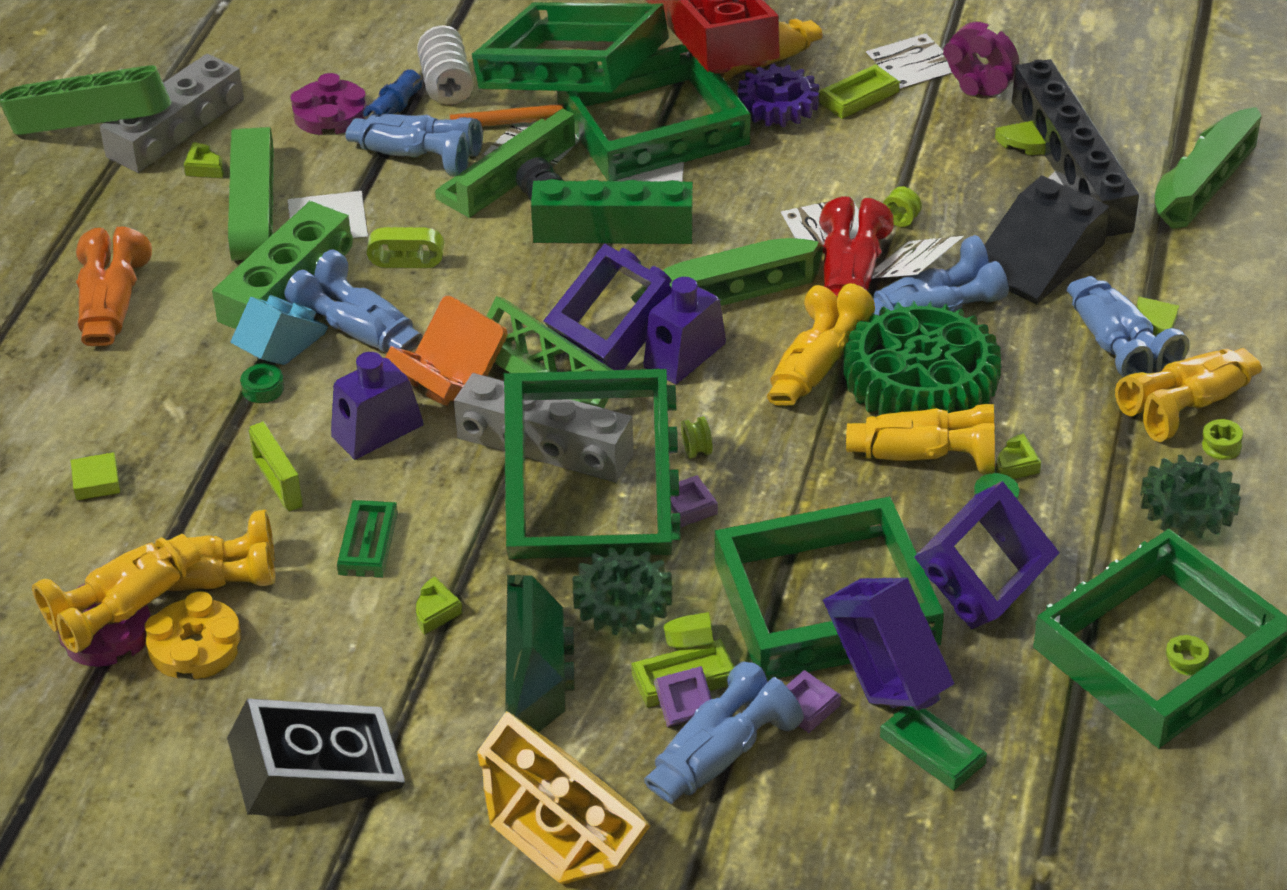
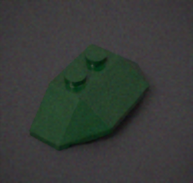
M507 575L505 713L507 711L539 733L566 711V691H575L574 662H565V655H574V626L564 627L563 606L534 576Z

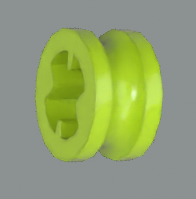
M904 186L894 188L882 202L891 210L894 216V225L898 227L910 225L922 210L920 197L912 189Z
M704 416L698 417L695 423H691L689 420L681 421L682 440L688 458H696L698 452H703L704 455L712 454V436L706 418Z
M1213 420L1204 427L1203 450L1207 455L1219 460L1236 458L1242 450L1243 430L1237 423L1231 420Z
M1180 635L1172 638L1167 643L1166 656L1175 671L1189 676L1196 674L1205 667L1210 650L1202 639L1191 635ZM1181 651H1190L1193 659H1184Z

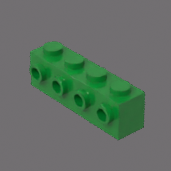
M555 179L533 181L531 198L533 243L692 244L693 182L677 180L598 181L593 179L586 181H559Z

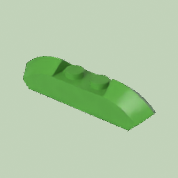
M1257 107L1234 112L1205 129L1200 134V138L1197 140L1189 156H1183L1177 167L1162 176L1155 191V206L1159 216L1172 229L1187 227L1255 149L1262 117Z
M773 239L683 261L662 271L672 279V282L678 277L693 278L697 282L698 287L717 296L721 306L813 283L819 273L823 258V245L818 241L808 239ZM642 285L631 296L634 303L639 300L647 287Z

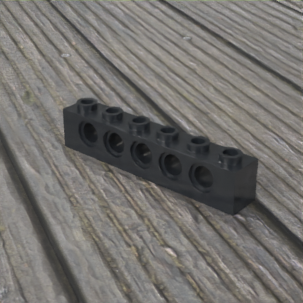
M1051 59L1034 60L1030 63L1015 65L1012 103L1024 122L1032 121L1046 142L1044 155L1062 184L1110 206L1106 237L1134 232L1140 194Z

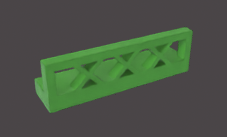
M562 108L546 120L541 118L435 190L436 200L468 218L472 217L517 186V172L526 161L533 158H544L551 162L575 145L574 114Z
M495 297L487 317L499 323L505 311L510 315L513 332L507 334V338L495 360L496 364L509 373L557 372L554 356L563 352L569 354L572 371L612 370L505 298ZM538 333L542 352L530 355L528 354L525 336ZM609 398L571 400L604 408Z

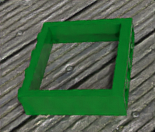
M532 2L472 53L478 88L613 92L669 39L664 4ZM539 10H546L548 17L541 19ZM543 41L614 42L607 50L535 49ZM598 62H602L603 68H598Z
M684 44L656 50L613 92L557 91V104H563V109L574 114L575 134L607 181L620 180L749 145L750 112L720 73L707 72L690 51L689 58L685 54L680 55L689 51ZM689 80L713 113L608 141L586 107Z
M666 369L504 373L505 507L508 559L672 555V540H681L680 513H671V497H679V469L670 470L669 454L678 453L677 426L668 427V411H676V385H667ZM653 397L658 534L526 537L524 401Z
M890 496L715 530V565L752 662L762 668L767 681L773 677L782 678L800 674L804 670L812 672L850 664L851 662L832 621L769 633L743 568V563L883 536L901 578H908L937 645H941L944 611L924 569L914 558L917 553ZM778 655V659L770 660L771 656Z
M1170 529L1162 532L1149 542L1143 541L1134 552L1122 560L1111 562L1104 572L1089 582H1081L1069 595L1057 603L1046 605V610L1037 615V620L1035 621L1036 628L1033 648L1158 749L1287 658V615ZM1162 575H1165L1247 638L1159 700H1155L1078 639L1075 634Z

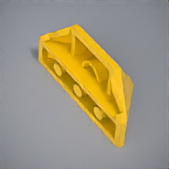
M507 711L477 751L479 765L483 768V786L490 825L560 884L564 885L620 869L650 828L649 823L632 804L566 751Z

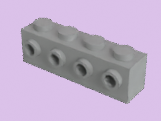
M205 54L164 82L172 102L168 108L154 115L125 120L120 119L100 125L105 156L137 173L141 172L244 100L240 69L212 55Z
M472 373L454 399L457 438L505 451L504 381ZM571 399L524 401L526 458L617 483L634 455L632 416Z

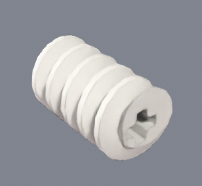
M444 25L427 30L420 37L417 45L426 91L430 98L437 103L445 105L458 104L466 100L473 90V80L462 37L458 31Z

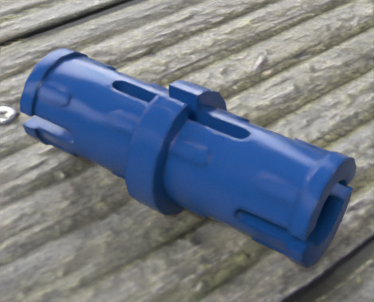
M412 69L405 70L396 81L390 85L386 84L379 91V97L364 109V117L368 116L372 111H374L372 115H378V117L382 114H394L403 111L408 105V100L422 88V80H419L413 86V83L421 76Z

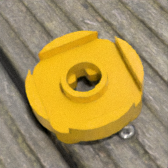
M207 592L191 593L186 599L172 603L157 614L152 615L145 623L146 645L149 658L157 670L169 677L178 678L177 672L183 674L192 673L193 679L210 677L227 668L238 654L237 646L241 640L238 617L229 606L220 601L213 600L212 596ZM194 634H200L202 636V639L197 642L191 638L184 640L188 636Z

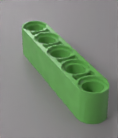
M154 65L25 84L10 88L0 95V106L13 133L16 135L150 116L165 110L172 103L157 67Z
M271 127L231 130L228 241L232 261L246 260L273 235L274 148Z

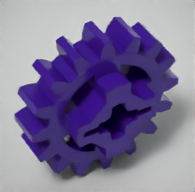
M771 64L769 70L757 67L756 75L747 72L745 80L739 81L738 98L750 112V115L752 114V122H758L763 119L766 120V126L769 127L773 122L774 124H780L781 127H786L787 121L800 124L801 116L810 119L812 117V110H818L819 84L814 83L815 77L813 75L804 77L805 70L802 68L795 72L791 71V65H786L782 68Z

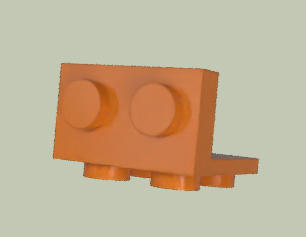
M445 296L442 298L416 352L390 346L385 358H388L407 376L412 386L418 387L419 384L427 388L425 393L427 397L448 406L450 401H454L472 373L488 376L508 333L505 327L457 298Z

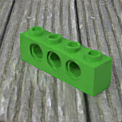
M312 201L306 203L212 290L217 322L236 329L250 296L267 301L269 296L272 295L287 302L285 298L286 286L290 278L297 271L306 270L315 276L317 263L325 252L336 250L346 255L353 247L349 215Z

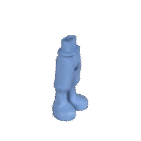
M382 114L380 117L378 115H371L367 120L355 118L346 130V140L348 142L360 143L362 149H369L390 156L418 157L427 152L439 154L442 156L446 173L451 177H455L467 169L469 156L476 157L479 155L483 143V129L480 121L474 118L461 117L455 120H438L429 115Z
M973 235L962 242L960 261L947 270L927 269L918 275L904 277L882 290L876 291L873 299L875 302L874 314L879 316V311L883 306L890 311L894 310L897 302L903 307H910L913 301H915L917 306H927L931 301L933 307L942 308L947 304L949 311L952 312L961 309L963 304L971 302H995L1008 295L1007 277L1002 266L997 261L989 263L987 251L979 236Z
M329 250L320 257L315 269V276L306 270H299L288 281L285 290V298L288 303L293 304L295 302L314 310L316 313L325 316L333 328L341 330L365 344L379 348L380 351L388 352L390 346L412 351L420 344L423 338L421 333L413 329L412 321L405 317L390 302L367 288H354L346 280L348 275L347 259L336 250Z
M1089 276L1069 284L1067 292L1073 298L1072 305L1095 336V340L1100 347L1116 355V369L1122 377L1140 372L1152 373V370L1154 373L1161 372L1167 364L1185 359L1190 347L1188 337L1181 330L1174 328L1165 329L1155 337L1153 335L1152 323L1127 297L1115 288H1112L1108 282L1098 281L1095 277Z
M741 662L735 666L729 673L727 679L728 688L722 696L703 703L695 711L694 716L668 744L663 753L659 754L655 759L656 768L644 778L646 786L663 800L672 804L683 793L692 795L697 788H701L722 773L743 752H747L756 741V730L762 725L770 722L773 726L783 731L796 729L804 719L803 711L796 697L782 681L773 677L767 682L764 671L755 663ZM742 705L747 707L742 713L732 717L733 713Z

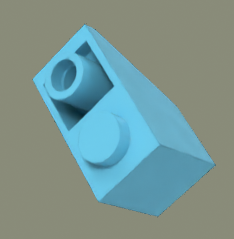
M272 295L269 296L267 301L250 296L230 343L262 360L286 365L323 336L328 326L315 320L316 312L295 302L290 304Z

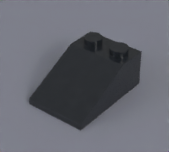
M1041 175L1018 195L984 244L989 263L997 261L1002 266L1007 277L1010 292L1038 305L1105 244L1110 206Z
M247 699L227 736L247 815L297 816L401 789L405 784L404 775L382 707Z

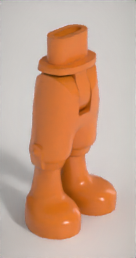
M125 226L115 228L113 235V261L107 270L105 268L110 263L112 255V243L107 231L103 228H93L84 233L78 241L76 257L84 265L76 280L79 288L78 327L82 332L81 341L87 346L111 345L114 343L115 336L122 330L129 308L132 288L137 281L133 268H140L146 265L152 256L151 242L139 231Z

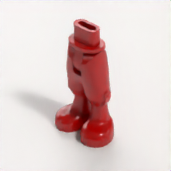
M841 196L826 203L821 210L819 224L821 229L828 235L823 244L824 287L831 290L837 297L846 284H856L868 291L876 260L882 252L878 240L889 236L894 228V216L891 210L885 204L873 198H863L860 203L858 215L859 228L854 239H850L849 235L852 231L855 217V204L851 197Z

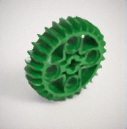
M913 301L910 307H903L897 302L894 310L891 311L884 306L881 307L879 316L872 313L868 322H857L856 329L849 334L844 350L845 381H847L848 392L855 395L856 403H865L867 412L871 413L879 410V415L935 408L951 413L972 409L981 404H989L991 397L996 395L1001 376V347L997 345L996 336L989 334L988 325H978V319L975 315L965 318L963 309L952 312L949 311L947 304L942 308L933 307L931 301L927 306H917L915 301Z

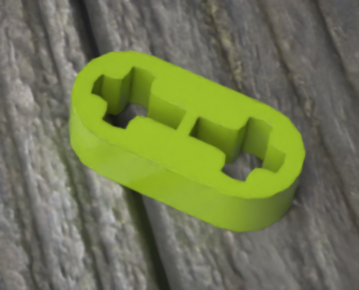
M382 227L372 231L369 235L366 254L371 263L378 267L432 268L442 260L444 239L438 231L432 228ZM382 245H387L389 250H383ZM422 245H427L429 251L423 250Z

